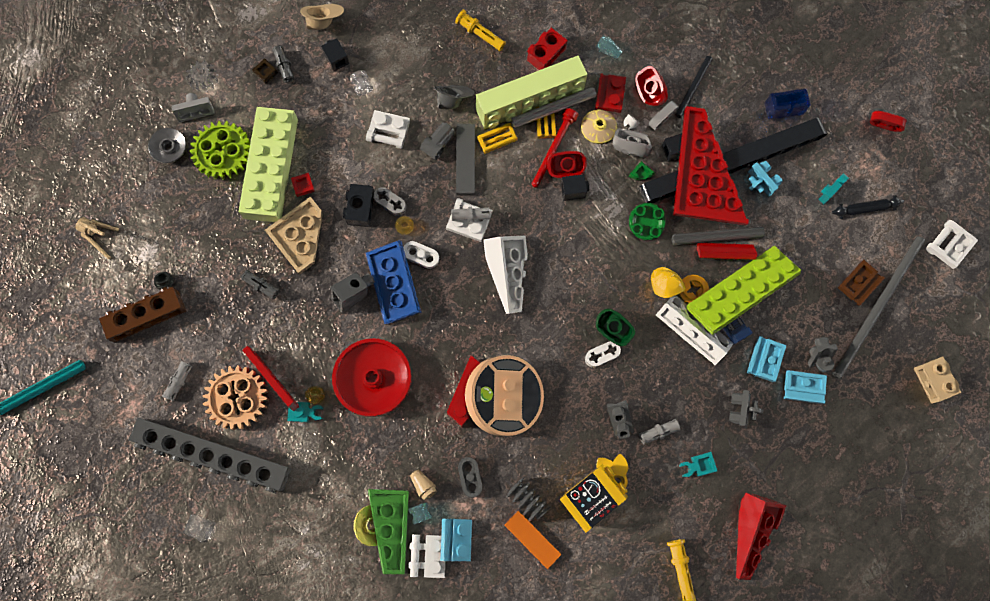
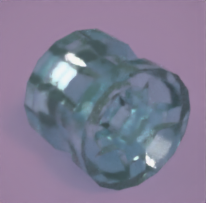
M427 502L408 509L409 513L413 515L412 522L414 525L433 518L432 514L428 512Z

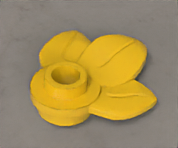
M621 454L617 455L613 462L599 457L596 467L598 468L602 464L605 467L608 466L615 474L613 478H619L626 488L628 484L626 477L628 463L624 456Z

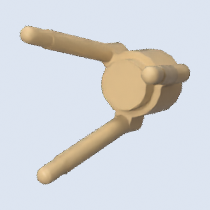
M80 218L76 223V230L81 232V236L87 239L102 255L110 259L111 257L89 235L92 236L95 233L101 236L105 235L104 232L97 229V226L117 232L119 228L94 219Z

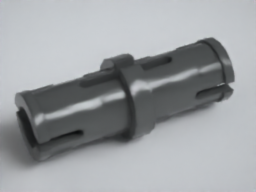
M275 46L272 51L277 61V69L280 70L283 81L290 83L295 79L290 68V60L287 59L283 46Z
M246 270L241 276L242 281H245L254 287L255 291L262 292L272 300L280 292L278 288L269 284L265 278H260L249 270Z

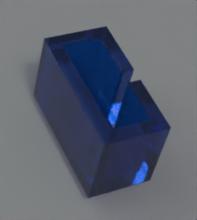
M807 88L771 93L764 103L768 120L784 118L786 114L787 117L804 115L811 106Z

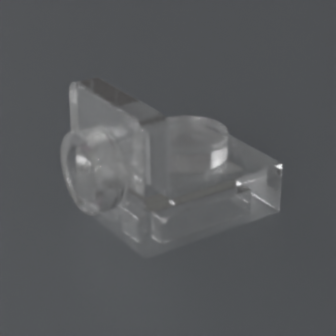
M191 514L183 534L196 538L199 542H207L215 532V528H213L215 522L196 514Z

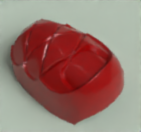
M647 66L636 74L635 81L641 99L644 103L658 107L663 105L668 99V90L662 76L652 66Z
M579 151L558 152L549 155L547 158L548 172L555 178L582 175L587 167L586 157Z

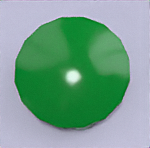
M642 203L636 206L629 216V227L632 233L637 238L643 240H652L659 237L666 225L664 210L652 203Z

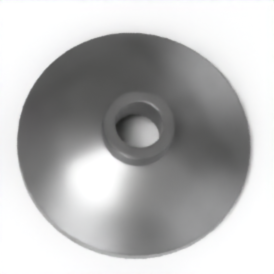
M163 128L156 131L148 143L150 155L161 163L177 161L186 149L184 136L173 128Z

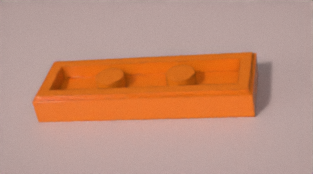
M519 511L504 524L546 569L561 556V553Z

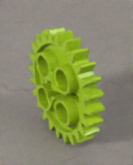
M218 121L217 126L211 122L210 128L204 125L205 131L198 130L200 136H193L196 142L190 143L194 148L190 150V153L193 155L191 159L195 162L194 166L199 168L198 170L202 174L205 173L208 178L212 175L215 180L218 175L222 180H224L225 175L232 178L231 173L233 172L239 175L237 170H244L242 165L247 164L246 158H248L249 144L251 143L249 138H247L246 132H243L241 127L237 128L235 123L230 126L228 121L224 125ZM227 136L225 140H221L222 137ZM237 150L235 154L230 155L232 151ZM221 160L219 164L215 165L216 161Z

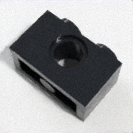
M350 184V189L346 190L345 197L346 201H348L347 208L344 207L343 219L346 220L347 225L370 227L375 192L373 186ZM356 203H363L360 208H354Z

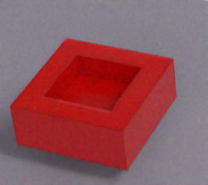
M309 172L291 178L297 197L315 192Z

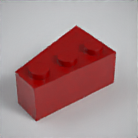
M470 356L447 410V415L460 427H463L471 418L466 406L465 389L471 373L480 364L473 356Z

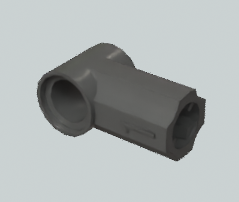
M442 122L432 136H428L423 141L420 150L434 160H437L443 153L444 146L455 134V130L448 123Z

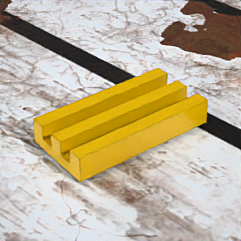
M554 113L550 114L552 134L548 132L547 116L544 117L545 134H541L540 119L536 120L538 139L556 137Z
M511 123L477 136L484 154L518 141ZM509 129V132L504 133L502 135H498L490 140L483 142L484 139H487L491 136H494Z

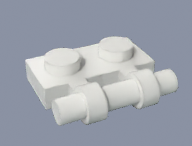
M412 535V543L409 546V549H411V562L408 565L410 577H418V569H424V577L445 578L446 561H440L441 536L426 535V543H420V535ZM419 550H425V562H419Z

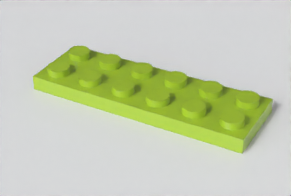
M773 246L758 256L757 259L752 260L687 305V310L713 335L800 275L801 269L776 246Z

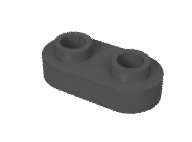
M471 457L463 458L458 465L462 490L466 496L474 498L480 495L482 491L478 464ZM466 464L472 466L471 471H465L464 467ZM470 484L476 485L475 491L469 490Z

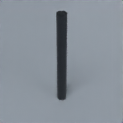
M706 56L675 113L676 117L682 118L686 106L689 105L713 60L711 56Z

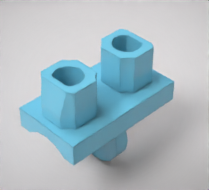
M767 161L760 164L756 162L748 171L751 175L749 181L752 183L749 189L751 191L757 189L760 193L764 191L768 197L774 194L783 180L777 174L772 178L767 175V172L771 170V166Z

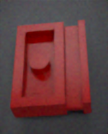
M600 74L595 109L598 110L599 108L604 111L621 113L626 77Z

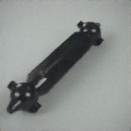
M893 195V198L890 200L880 199L849 204L846 207L843 204H839L836 210L832 211V214L839 216V219H843V216L846 214L869 213L887 210L890 207L893 210H897L900 204L904 203V200L897 198V195Z

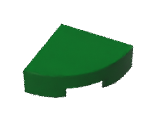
M641 161L629 174V177L634 180L643 181L653 177L655 172Z

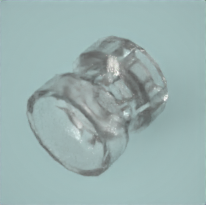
M356 71L350 76L351 83L355 85L356 95L364 96L373 90L371 82L368 81L366 71Z

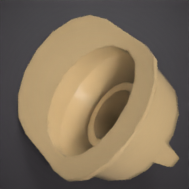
M338 4L306 6L300 10V13L306 18L308 29L321 30L326 29L331 24L333 18L342 15L344 8Z

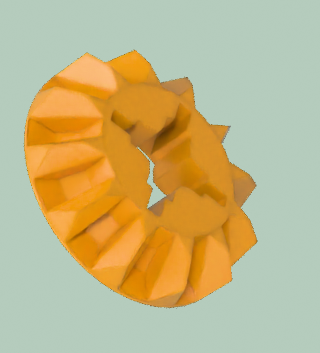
M688 275L682 279L686 289L679 293V296L682 297L684 302L691 303L709 290L708 283L701 276ZM691 286H693V288H699L696 291V295H694L693 292L687 293L691 289Z

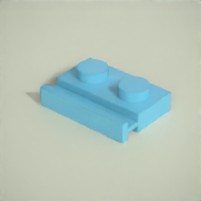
M761 336L757 337L747 373L776 382L786 345L762 338Z
M787 370L785 372L784 399L825 404L827 375Z
M442 519L440 561H471L472 520Z

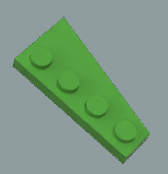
M368 489L382 573L405 574L409 491Z

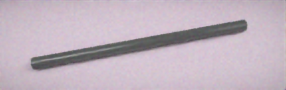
M917 236L834 370L833 375L836 378L842 379L923 246L924 238Z

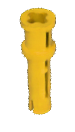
M464 9L458 14L455 20L457 25H462L469 33H475L499 52L504 48L506 41H503L479 24L480 22L477 18L474 19L469 16Z
M685 539L669 541L667 546H670L672 554L671 563L675 565L682 599L683 601H696L688 569L690 559L686 555L684 547Z

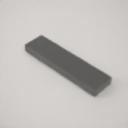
M457 124L456 195H475V124Z

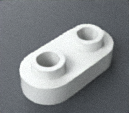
M415 241L407 242L403 247L408 261L427 269L435 268L439 263V255L434 249ZM411 250L416 251L414 255L409 254ZM428 257L433 258L432 262H427L426 260Z

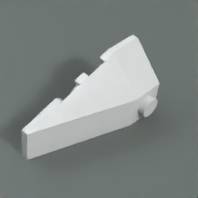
M526 236L484 239L486 261L506 314L522 312L524 294L522 278L526 275L523 267L528 255Z

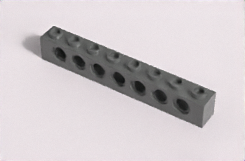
M137 418L128 440L135 443L134 447L143 450L149 447L153 449L152 453L161 456L167 453L172 455L171 459L183 462L185 459L191 461V466L201 469L203 465L209 467V472L218 475L224 472L228 474L227 478L236 481L242 478L247 480L246 484L258 487L260 484L266 486V491L275 494L277 490L284 491L292 469L142 418ZM154 433H157V440L152 443L151 437ZM175 439L176 446L171 449L169 446L170 441ZM194 445L195 452L189 455L188 448ZM212 451L214 457L208 462L206 456L208 452ZM231 457L233 463L229 468H226L225 461ZM249 463L251 465V471L250 473L245 474L243 468L246 464ZM268 469L270 471V478L264 481L262 473Z

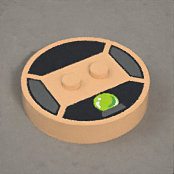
M503 355L489 358L481 362L473 370L466 384L465 401L469 415L482 430L498 436H513L528 430L537 421L543 407L544 390L538 373L528 362L516 356Z

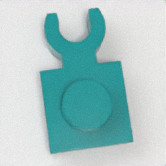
M843 173L832 185L827 184L821 190L823 195L818 200L825 204L849 177Z
M297 402L299 408L295 411L290 408L288 409V422L309 423V417L316 421L323 420V417L315 415L317 410H323L324 407L320 405L310 408L309 402Z
M712 452L691 457L692 463L682 462L679 464V467H688V473L683 474L682 477H689L693 472H696V476L699 477L717 471Z

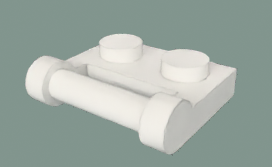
M374 110L371 124L367 131L366 141H377L402 149L409 128L410 118ZM375 132H384L392 135H397L399 137L398 139L384 135L375 134Z
M457 198L454 209L480 208L463 202V199ZM489 209L490 218H491L492 213H493V210ZM451 214L446 230L482 242L490 219H483V221L473 220V222H469V220L452 221Z
M948 220L944 224L945 228L933 243L928 244L926 250L954 269L960 264L978 239L954 221ZM950 232L955 233L956 235L945 249H941L939 246Z

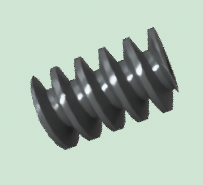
M523 477L509 489L507 496H515L512 502H520L518 509L525 508L524 516L531 514L529 522L537 521L551 507L543 508L546 502H538L540 495L533 496L535 489L528 490L527 488L530 483L522 484L525 478Z

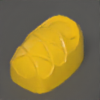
M657 268L651 274L653 291L660 297L670 298L686 289L680 276L668 268Z

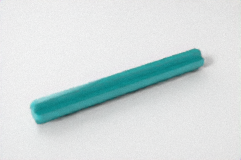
M78 360L0 402V416L86 369L85 363Z

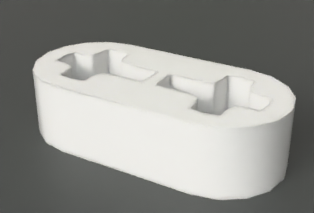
M610 341L593 348L586 354L585 362L588 366L595 368L612 361L619 356L620 346ZM608 346L616 349L614 355L611 353L604 354L609 349ZM591 354L594 356L601 354L602 356L597 359V363L589 360Z

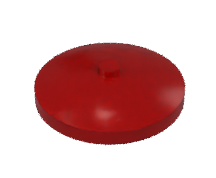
M376 338L363 339L348 346L336 360L332 372V385L338 400L346 409L363 417L383 416L399 407L408 395L412 380L411 368L404 353L394 344Z

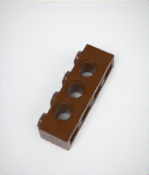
M165 287L157 294L146 295L136 303L131 302L125 304L122 309L109 311L99 320L106 339L115 343L187 311L179 291L174 287ZM164 301V306L158 309L159 303ZM146 309L145 315L140 317V312ZM127 317V322L122 325V320Z

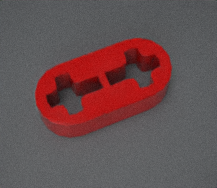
M874 111L870 118L871 125L893 132L904 131L907 122L904 117L884 111Z

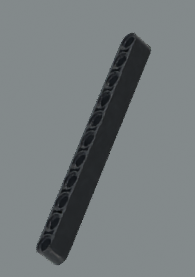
M817 117L723 153V159L726 161L729 174L750 167L756 162H763L818 141L828 133L821 119ZM678 170L640 185L638 189L644 203L653 204L676 195Z

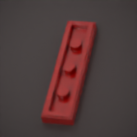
M246 346L242 351L284 403L293 411L299 408V404L250 346Z

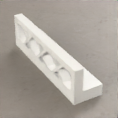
M676 295L671 297L656 314L659 319L714 365L727 354L734 344L719 331L712 335L704 330L705 327L687 310V304Z

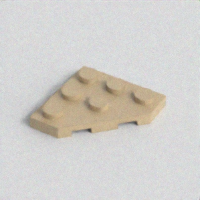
M311 197L265 229L266 233L299 275L315 264L323 212Z

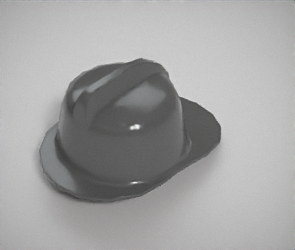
M462 85L434 87L437 91V106L440 109L458 108L464 98L472 97L475 94L471 88Z

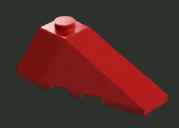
M745 492L739 510L736 578L751 580L762 559L760 553L765 546H769L771 540L768 538L773 529L777 530L780 526L787 505Z

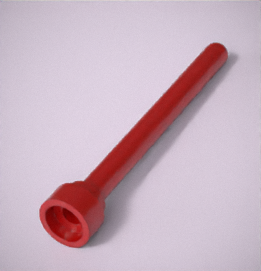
M566 108L562 115L563 123L532 182L534 188L539 186L547 170L548 156L556 153L569 125L575 122L579 116L571 108Z

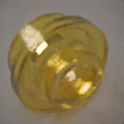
M402 216L397 219L395 228L398 233L407 235L413 231L414 222L410 217ZM406 222L408 226L402 227L401 224Z
M311 386L305 392V399L312 404L321 403L325 398L323 389L318 386Z

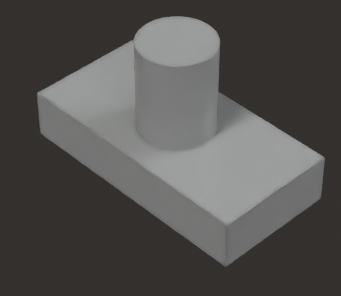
M195 93L187 94L186 102L172 105V111L179 123L215 114L209 98L198 99Z

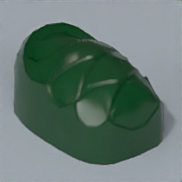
M610 308L603 309L596 318V329L605 338L618 346L627 345L636 333L634 326L616 310Z

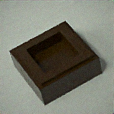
M265 58L252 69V72L264 84L269 82L278 73L277 69Z

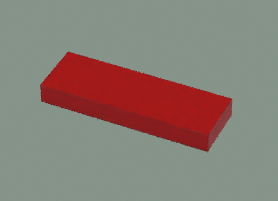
M697 243L696 247L700 258L755 260L758 254L753 244Z

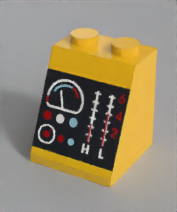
M603 464L560 498L561 502L585 533L628 497L626 494L628 491L621 482L617 483L613 478L615 476L613 471Z

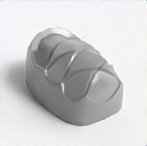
M616 129L613 137V147L616 150L629 156H640L643 159L648 157L651 153L652 145L647 134L627 129Z

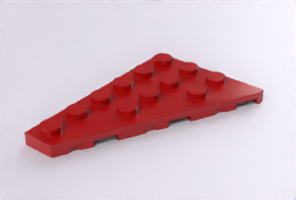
M686 106L673 215L748 225L749 219L746 218L743 211V204L738 198V191L734 181L730 178L727 170L728 166L723 159L719 143L712 132L713 128L708 121L706 110Z

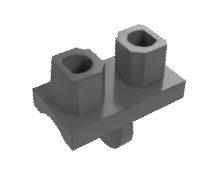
M828 337L817 338L814 342L815 346L809 350L811 358L808 361V366L812 368L816 365L820 371L830 372L835 365L832 358L838 350L837 345H830Z
M743 390V393H732L731 404L742 407L741 412L730 411L729 422L740 425L744 429H747L749 413H751L750 420L756 421L757 414H763V409L758 408V401L753 400L752 407H750V391Z
M627 400L617 404H607L615 437L618 436L619 439L630 437V434L634 433V427Z

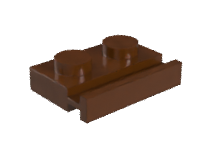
M862 260L837 288L860 306L885 277L880 276L877 270L865 260Z

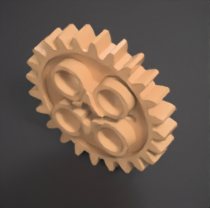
M229 366L228 372L221 369V376L214 374L215 381L208 380L211 387L204 388L209 393L203 395L204 398L208 399L203 405L209 407L205 413H212L209 419L212 421L216 420V425L219 426L223 423L222 428L227 429L230 425L231 430H235L236 426L242 430L244 423L250 427V420L258 422L257 414L263 416L260 410L261 408H267L263 402L269 400L267 397H264L268 390L262 389L266 383L259 382L262 377L260 375L255 377L256 372L254 370L249 372V368L244 367L242 370L240 366H237L234 371ZM247 381V389L241 391L240 385ZM224 386H228V392L225 395H221V389ZM236 394H237V395H239V397L236 398V402H235V401H233V398H235V397H236ZM250 400L251 407L248 410H244V403ZM227 405H231V412L225 415L224 408Z

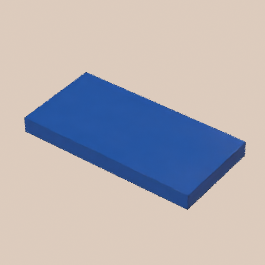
M398 240L367 252L366 257L371 276L375 281L374 287L384 324L388 325L421 313L402 241Z

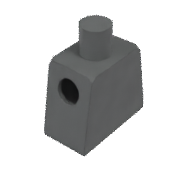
M353 273L330 287L331 300L343 314L367 296L368 286L375 281L370 273L363 277H360L358 273Z

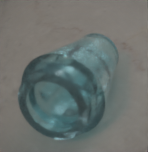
M604 34L595 46L599 49V52L616 60L623 51L609 36L606 37Z

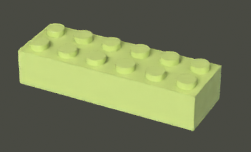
M579 55L476 94V112L484 129L495 128L500 123L510 122L511 118L534 110L538 106L542 107L550 102H555L583 91L587 72Z
M257 107L238 211L243 219L276 222L282 218L298 123L294 110Z

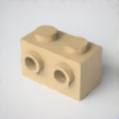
M944 357L934 359L914 368L931 404L961 393L959 383L953 377L950 365Z

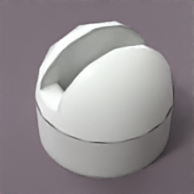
M628 114L624 120V127L629 124L628 130H634L640 122Z

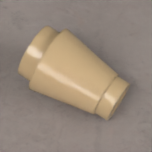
M420 469L410 475L419 498H423L425 501L436 494V485Z

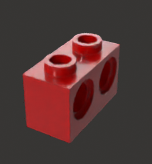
M551 27L547 32L544 31L536 44L533 43L528 48L527 61L538 70L551 66L566 50L568 40Z

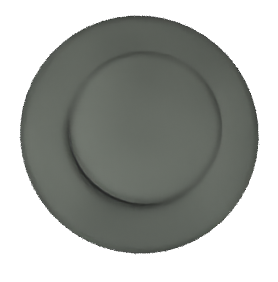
M160 272L154 277V285L159 290L170 287L174 283L173 276L167 272Z

